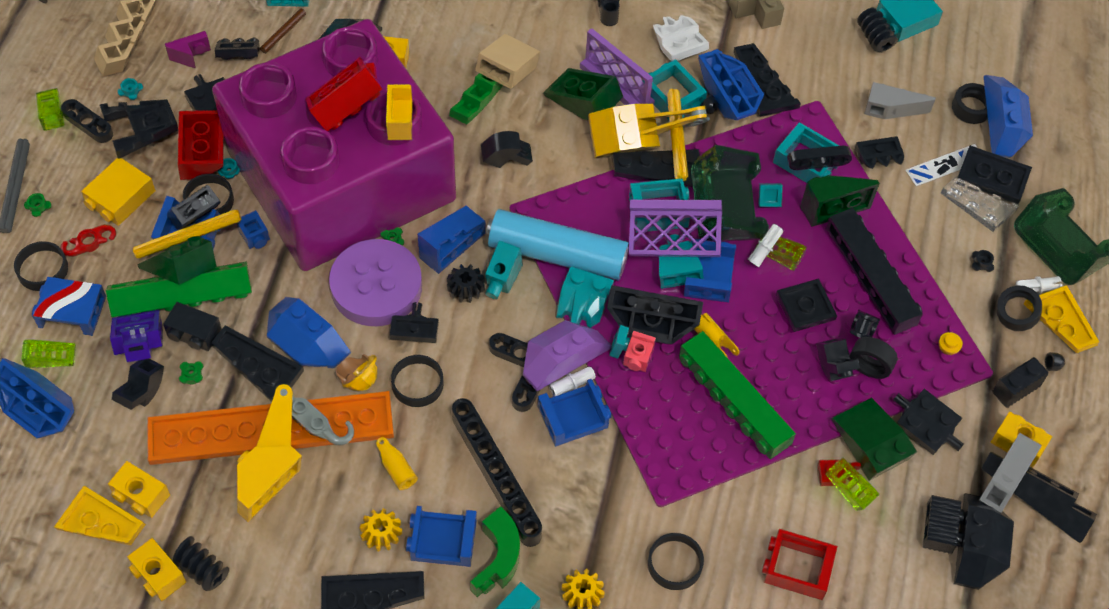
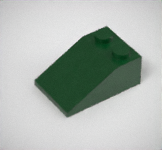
M568 68L543 92L544 96L585 120H589L588 115L590 113L615 107L623 98L616 76Z
M827 175L820 178L814 177L807 181L800 207L811 227L828 222L830 216L854 208L856 213L870 209L880 183L878 180L842 176Z
M193 236L180 245L170 246L167 251L138 264L139 269L176 284L184 283L217 267L212 242L200 236Z
M873 398L831 419L856 461L861 463V469L869 481L908 461L917 453L905 431Z

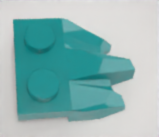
M571 266L560 292L556 318H563L565 315H569L570 322L580 324L584 320L589 328L593 327L602 318L614 280Z

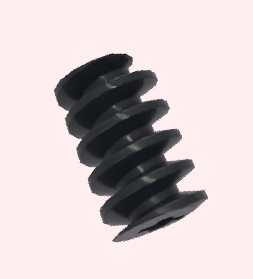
M876 8L866 9L857 18L858 25L861 27L862 32L874 51H886L898 42L897 36L890 29L891 27L887 23L886 18L883 17V13L877 11Z
M192 536L187 537L176 549L173 555V563L180 567L181 571L187 573L189 578L194 579L196 584L201 585L203 590L211 591L217 588L228 576L229 567L222 569V561H217L214 564L216 556L213 554L208 556L209 550L206 548L200 551L202 544L199 542L193 544L195 538Z

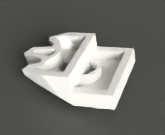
M681 15L677 21L670 16L663 17L664 25H653L660 48L670 61L675 59L680 61L709 49V42L699 33V25L690 17Z

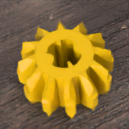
M384 508L378 514L373 509L371 511L372 517L364 515V523L360 524V531L363 532L360 535L361 540L367 541L366 544L369 549L376 545L378 552L382 546L390 550V543L398 544L399 539L397 536L402 535V528H400L401 520L395 518L393 511L386 515V509Z
M576 569L574 576H566L567 583L562 584V590L565 592L562 595V599L569 601V609L575 605L577 609H582V607L592 609V605L600 606V599L604 598L605 592L602 590L604 586L603 581H597V573L589 576L588 569L584 570V574H580ZM581 588L586 589L585 593H580Z

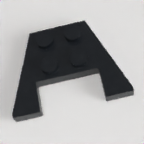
M168 99L140 101V105H127V102H119L118 106L109 107L108 103L99 104L105 121L127 116L134 132L132 136L112 140L118 159L178 131V125Z

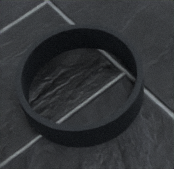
M202 174L191 179L186 184L183 190L184 200L200 185L215 183L224 186L230 192L229 198L217 211L220 214H224L231 210L234 196L230 183L224 177L217 174Z
M47 241L35 242L27 245L17 254L14 261V271L20 283L27 289L40 291L41 286L46 282V280L32 282L20 276V268L23 262L36 252L52 251L59 254L63 258L60 270L53 278L65 279L68 273V261L62 249L54 243Z
M411 355L403 358L392 370L391 384L393 393L401 403L407 406L423 407L433 403L441 395L444 386L443 372L440 365L434 359L425 355ZM425 364L436 370L440 376V383L432 394L423 398H410L397 390L394 384L396 376L406 366Z
M669 533L658 538L653 543L648 557V569L651 577L660 586L669 590H683L691 587L699 579L704 565V555L699 544L691 537L681 533ZM670 541L687 544L696 552L699 558V571L694 577L684 582H671L662 578L652 564V554L658 546Z

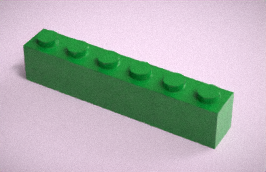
M247 261L217 266L181 284H176L161 277H153L108 285L106 288L111 317L132 315L134 313L149 312L165 308V311H171L176 302L194 307L201 305L202 301L211 300L212 303L224 301L225 297L234 296V298L239 299L247 297L248 293H252Z
M704 331L681 345L679 359L683 366L689 367L694 373L696 380L701 385H705L711 397L716 402L719 401L725 408L726 414L731 419L737 421L742 432L753 439L762 454H766L771 460L793 444L796 433Z

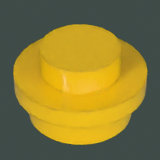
M952 332L944 333L939 339V347L947 355L958 353L963 345L962 339Z

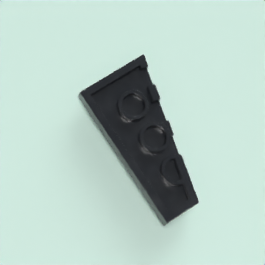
M226 325L211 342L213 348L271 402L279 385L285 384L292 388L304 372V368L300 364Z

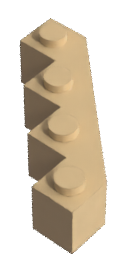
M156 0L120 1L116 13L119 21L109 23L105 35L108 43L99 45L94 57L102 77L123 72L154 8Z

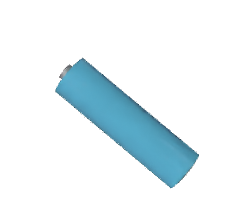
M498 209L494 219L489 220L486 234H489L488 246L496 249L500 240L521 248L522 256L567 268L572 266L617 281L620 280L629 252V242Z

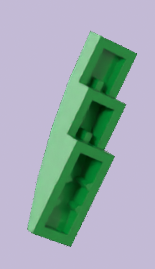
M479 73L475 76L474 84L463 92L462 99L450 109L449 116L467 125L488 105L503 85Z

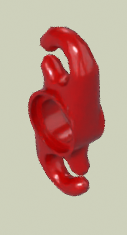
M105 224L92 229H85L76 238L69 240L70 243L75 244V248L67 250L68 242L63 241L61 249L64 255L69 257L93 252L101 243L108 241L107 238L102 237V233L110 231L109 239L114 240L116 230L111 225ZM87 237L95 238L91 244L82 243Z

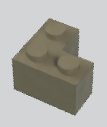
M729 0L728 2L735 19L755 14L762 29L781 25L784 7L780 0Z

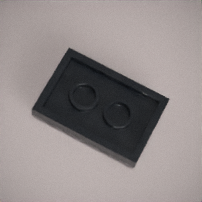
M970 145L956 182L1019 204L1032 167Z

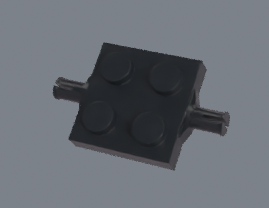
M201 74L194 77V81L198 86L184 91L185 98L193 111L217 110L212 89L216 83L225 80L224 77L211 82H205Z
M925 388L917 398L911 401L907 400L900 393L893 399L904 409L897 424L909 437L932 455L946 442L957 451L962 448L964 443L953 435L955 427L962 420V417Z

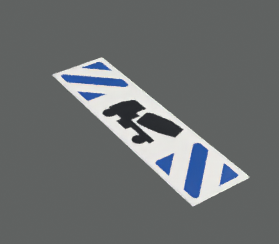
M969 146L906 169V172L916 186L961 169Z

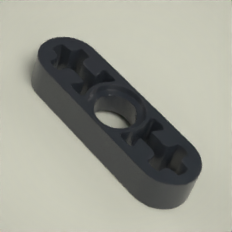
M69 99L62 103L61 111L67 121L99 143H106L112 139L113 131L111 125L75 99ZM85 118L93 119L89 124L81 123Z
M832 146L795 150L788 154L787 160L790 169L805 170L843 166L851 162L852 156L848 146Z

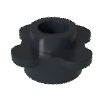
M980 250L972 253L971 257L974 261L972 268L975 271L986 270L987 272H992L994 270V265L992 264L994 255L991 252Z

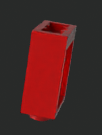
M779 529L776 537L771 536L768 551H772L770 559L766 558L763 565L762 573L766 574L764 583L823 601L828 589L838 546ZM781 546L822 558L816 584L774 572Z

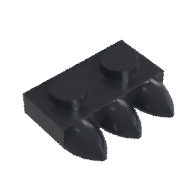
M253 37L245 42L244 39L237 38L230 42L229 39L223 38L216 44L214 49L215 58L230 60L234 57H242L243 59L258 57L260 51L259 40Z
M898 136L856 142L855 149L860 163L865 164L870 169L875 167L876 162L887 167L890 160L899 165L904 161V152Z

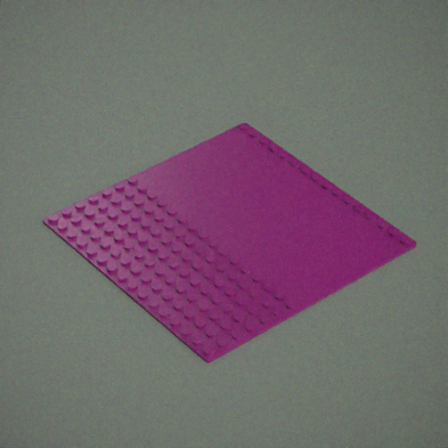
M814 101L800 106L799 109L785 111L685 145V150L699 149L704 180L703 191L696 190L695 187L685 186L689 189V200H722L721 242L736 245L729 302L684 297L685 285L661 289L659 256H629L628 252L623 274L619 281L614 280L613 286L703 302L701 315L707 313L739 349V355L736 356L728 348L722 346L721 349L726 353L727 358L796 433L793 444L771 460L766 454H762L758 450L753 439L742 432L737 421L731 419L726 414L725 408L719 401L716 402L705 385H701L696 380L694 373L689 367L686 368L679 359L681 345L698 335L694 329L672 345L655 342L646 372L634 371L623 365L626 351L622 350L617 359L609 356L611 351L609 349L587 362L586 365L594 370L596 376L594 381L600 387L602 397L608 405L611 415L658 507L667 506L841 437L831 419L870 398H873L892 417L902 413L904 410L893 401L898 393L911 401L917 398L925 388L938 399L991 378L993 375L989 364L878 191L871 208L857 212V214L862 217L867 230L874 235L875 242L879 248L884 250L887 260L897 270L898 277L902 283L909 288L910 295L915 303L917 302L920 305L923 315L919 324L915 327L894 335L826 230L828 222L813 227L809 224L800 207L807 183L774 164L773 160L776 149L799 122L839 146H848L819 101ZM799 143V145L794 149V151L810 148L803 145L802 143ZM851 149V162L839 166L837 169L833 168L831 171V176L869 179ZM815 168L814 170L820 172L822 168ZM614 170L511 204L510 212L629 242L630 183L651 182L653 180L643 179L640 181L614 176ZM759 183H781L783 185L782 207H759ZM676 196L642 200H677ZM707 218L702 224L711 231L717 225V218ZM690 219L688 228L684 229L687 231L695 224V222L692 219ZM776 224L782 228L783 233L772 247L773 252L770 251L760 267L750 262L748 257L759 244L758 240L761 241L771 226ZM698 226L690 235L694 239H702L706 233ZM678 228L672 229L667 235L677 234L681 237L684 233ZM648 231L644 234L653 241L661 233L659 231ZM641 236L634 243V250H644L649 243ZM663 237L655 245L658 248L662 245H667V239ZM686 237L682 242L691 240ZM710 237L707 239V241L715 242ZM534 259L556 305H558L560 292L570 268ZM819 278L837 314V318L831 322L793 332L776 296V292L783 288ZM608 297L600 322L591 328L597 330L612 345L619 325L607 309ZM858 310L880 318L873 338L888 343L895 350L898 357L890 376L884 379H875L860 373L858 370H852L853 376L830 381L821 367L816 343L835 338L846 339L850 355L855 343L859 339V337L849 332ZM569 315L563 317L564 320L570 321ZM582 320L580 322V325L588 327L586 321ZM947 332L957 334L963 342L961 350L953 355L943 353L939 347L941 335Z

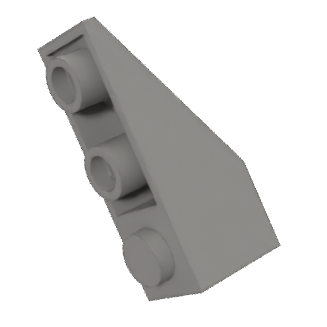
M873 82L864 114L881 119L926 114L931 112L936 97Z
M1019 433L979 500L1002 513L1042 445Z

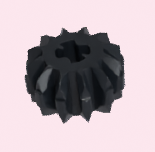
M461 264L459 266L460 269L453 268L451 274H448L447 290L451 292L453 299L459 297L460 302L467 299L471 303L472 297L479 299L480 293L484 292L485 277L481 274L479 268L473 269L471 264L464 268Z

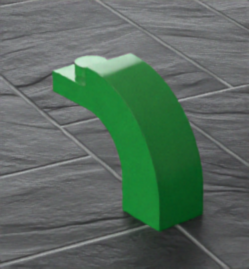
M501 506L482 521V531L496 546L497 556L486 569L470 581V591L476 597H479L482 593H489L495 587V582L503 589L513 578L519 564L520 538L518 529L513 519Z

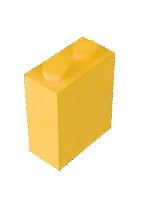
M116 158L81 192L84 197L83 202L91 211L96 210L105 221H112L119 226L156 190L151 177L124 159Z

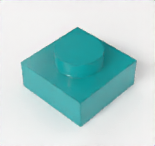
M759 183V207H782L783 185L781 183Z
M619 326L613 338L609 356L618 359L622 350L627 351L630 338L627 337L628 327Z

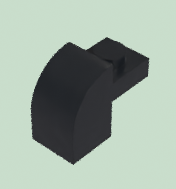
M498 132L481 143L482 160L484 163L501 168L510 159L527 166L533 162L531 146L529 143L520 140L518 132Z
M835 338L816 343L821 367L830 381L853 376L852 370L860 369L858 359L849 357L846 339Z
M151 359L138 360L129 368L128 381L112 392L111 400L130 410L139 404L144 407L147 406L160 387L164 366Z

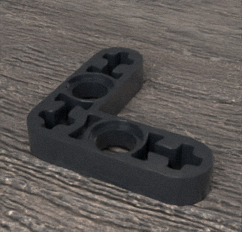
M496 333L490 337L489 350L494 356L524 367L526 356L519 358L515 356L514 352L518 349H523L527 352L528 343L503 333ZM503 342V345L499 348L496 347V344ZM523 374L512 394V406L519 412L530 410L540 390L536 391L532 385L527 384ZM525 391H527L526 401L519 403V399H522Z

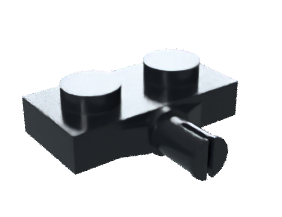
M414 302L412 314L392 316L390 340L436 343L439 319L422 316V304L418 302L417 307V302Z

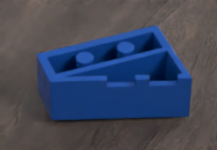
M464 206L417 234L419 258L435 272L441 273L486 233V221L468 206Z

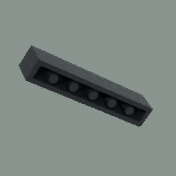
M854 208L830 216L826 230L892 333L895 335L917 326L923 315L920 305L917 302L915 303L910 295L909 288L902 283L898 277L897 270L890 265L884 250L879 248L875 242L874 235L865 227L862 217L856 213Z

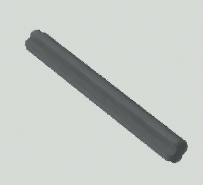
M19 138L16 142L0 216L1 233H10L12 231L30 147L27 139Z

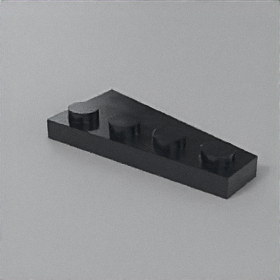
M754 43L734 47L733 53L735 58L745 63L764 93V97L757 110L759 117L800 108L801 103L799 100L791 95L789 87L781 82L778 73L770 68L768 60Z
M699 149L685 150L688 177L686 181H683L684 186L695 187L696 190L703 191L704 180ZM672 150L612 154L614 176L640 181L643 179L653 181L675 179Z
M424 571L321 576V609H392L425 599Z

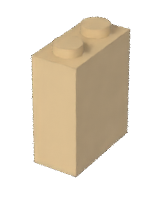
M504 34L479 53L475 71L512 89L536 69L540 51Z

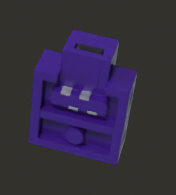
M154 310L112 318L110 341L114 355L125 353L127 362L151 358V349L162 347L163 324L160 311Z

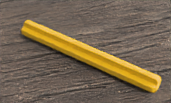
M669 89L667 93L669 112L681 110L679 90ZM682 115L669 117L670 122L682 119ZM683 126L670 130L675 179L686 181L688 171Z
M234 209L133 247V253L136 258L146 257L170 246L186 242L190 237L202 236L240 222L241 215L238 210Z

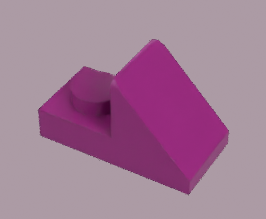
M205 31L165 43L170 61L196 68L193 56L211 50Z

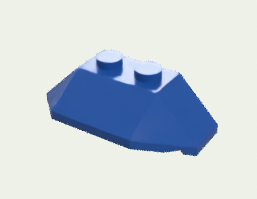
M718 49L698 55L705 87L709 94L717 100L718 108L723 117L737 121L756 114L764 93L745 63L723 54Z
M985 75L983 78L991 152L1002 157L1011 158L1033 136L1029 96L1004 77Z
M285 297L269 311L267 338L302 366H327V368H335L351 354L350 349L333 326L301 299Z
M2 358L0 362V406L3 413L36 438L63 432L74 413L72 397L39 372Z

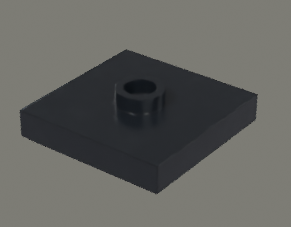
M819 278L783 288L776 292V296L793 332L831 322L837 318V314Z

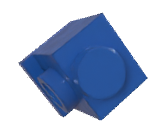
M256 210L242 216L241 221L237 222L238 231L249 249L253 247L256 249L262 248L270 240L268 230Z

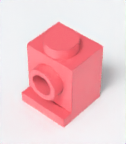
M633 331L624 356L623 365L634 371L646 372L656 338Z

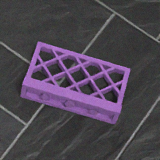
M591 28L587 31L586 57L580 62V69L616 76L623 94V98L620 101L624 105L653 104L654 106L655 100L651 98L653 77L594 29Z
M630 200L629 256L721 257L722 200ZM635 217H645L650 223L640 230L635 225ZM662 217L669 218L673 222L664 231L656 224ZM684 218H691L695 224L686 231L679 222ZM707 218H717V225L711 231L702 224ZM652 226L661 233L653 241L644 234ZM677 226L684 234L674 242L667 233ZM698 226L706 233L699 242L690 235ZM641 236L649 243L644 250H634V243ZM663 237L672 244L667 250H660L655 245ZM686 237L695 244L690 250H682L678 246ZM710 237L716 242V251H706L701 244Z

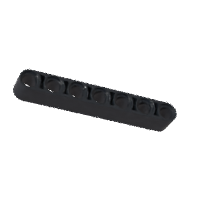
M466 398L457 399L452 405L454 425L500 506L513 519L518 529L520 541L527 547L538 545L542 538L540 519L472 402ZM461 411L468 412L466 415H459L458 413ZM472 430L479 431V433L475 435L470 434L468 432ZM484 449L490 451L488 454L480 453V451ZM499 469L502 472L494 474L491 472V470ZM511 489L513 490V492L510 494H505L502 492V490ZM519 508L525 512L523 514H516L513 511ZM527 529H534L537 533L529 535L525 531Z

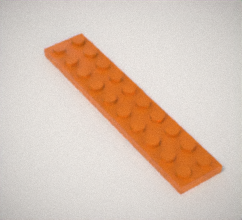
M389 391L307 400L328 419L333 432L339 437L347 435L348 427L345 423L350 421L354 428V436L348 443L378 440L381 437L386 439L394 438ZM271 404L148 417V462L150 465L236 456L242 455L247 450L250 452L257 446ZM292 418L291 446L294 449L334 445L327 439L310 434Z

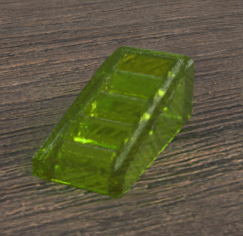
M54 88L36 93L38 119L43 130L47 131L63 127L65 124L58 89Z
M779 237L774 246H779L778 249H773V252L770 251L767 257L794 271L804 257L807 247Z
M24 340L21 359L24 366L28 368L74 366L76 345L75 343ZM45 351V357H41L42 352ZM52 351H56L55 358H52ZM62 351H66V358H65V359H64V358H61V357H62Z
M841 458L825 473L856 511L864 510L879 496L877 490L844 458ZM844 468L846 472L838 478L836 475ZM851 476L852 480L845 485L843 482ZM858 484L859 488L852 492L851 489ZM864 492L866 495L860 500L858 497Z

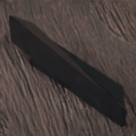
M990 452L982 466V470L993 477L1004 458L994 452ZM1030 466L1014 491L1016 496L1079 543L1084 540L1097 516L1093 511L1075 503L1079 493Z

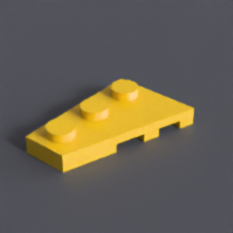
M1067 285L1039 295L1042 301L1040 320L1075 353L1098 346V338ZM1028 299L1025 300L1024 305L1033 313L1032 303Z
M83 486L54 528L131 546L146 524L88 487Z

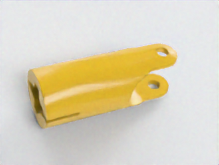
M707 313L701 315L700 324L694 330L698 334L704 331L726 357V353L721 349L722 346L738 356V347Z
M379 438L376 441V445L381 452L383 466L399 490L410 488L417 482L418 477L403 454L392 446L386 438Z

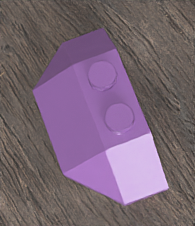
M564 320L528 341L523 376L536 391H539L608 351L612 345L597 330Z

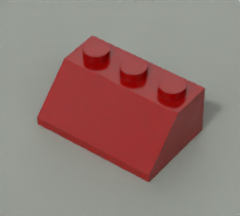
M359 57L310 94L305 100L309 111L326 131L330 129L335 130L342 125L343 119L348 115L353 116L358 113L362 108L361 105L368 100L370 102L375 100L380 95L382 87L362 58Z
M179 111L178 170L180 180H191L202 174H212L223 167L224 135L218 111Z

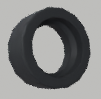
M977 83L964 84L955 93L952 101V110L960 120L970 124H979L988 120L985 87ZM966 97L976 98L984 104L985 108L981 110L971 109L961 99Z
M1015 285L1001 293L997 303V316L1006 328L1013 331H1025L1038 323L1042 313V301L1036 291L1027 286ZM1016 297L1028 299L1033 305V313L1029 318L1023 320L1014 319L1006 313L1005 306L1007 302Z
M873 337L859 338L849 355L850 358L858 359L860 369L857 370L860 373L875 379L889 377L898 360L897 353L888 343Z

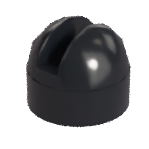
M712 95L700 104V106H705L707 114H713L718 110V102Z
M1047 353L1045 357L1046 369L1048 371L1061 370L1065 365V358L1059 353Z

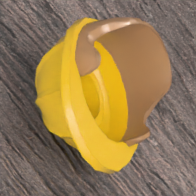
M362 354V358L348 357L343 360L335 371L338 379L342 382V386L353 391L369 389L377 378L378 373L375 364L377 357L375 355L367 356Z

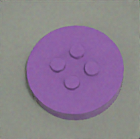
M370 239L358 242L345 249L336 258L331 267L329 284L333 302L343 316L355 323L365 326L391 324L392 316L408 315L412 311L413 303H418L421 297L422 277L419 263L407 248L396 242L384 239Z

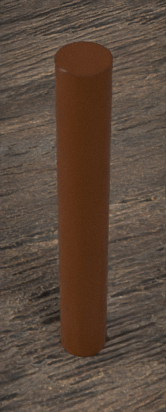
M300 8L260 47V50L266 54L306 15L305 10Z

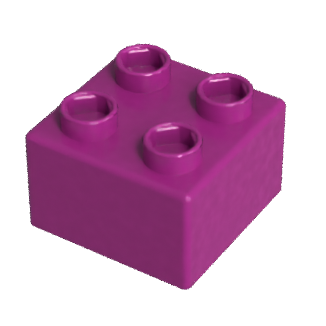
M364 19L348 27L337 29L325 37L267 62L256 64L248 70L218 82L213 86L212 91L227 151L231 158L236 161L242 176L302 271H309L338 257L353 244L376 239L381 236V232L401 227L456 199L454 137L370 19ZM361 57L365 64L375 63L377 80L382 87L380 95L371 102L368 100L361 105V110L355 115H348L344 118L342 125L337 129L326 131L309 111L305 98L357 58ZM409 84L412 88L413 101L412 140H388L386 126L387 85Z

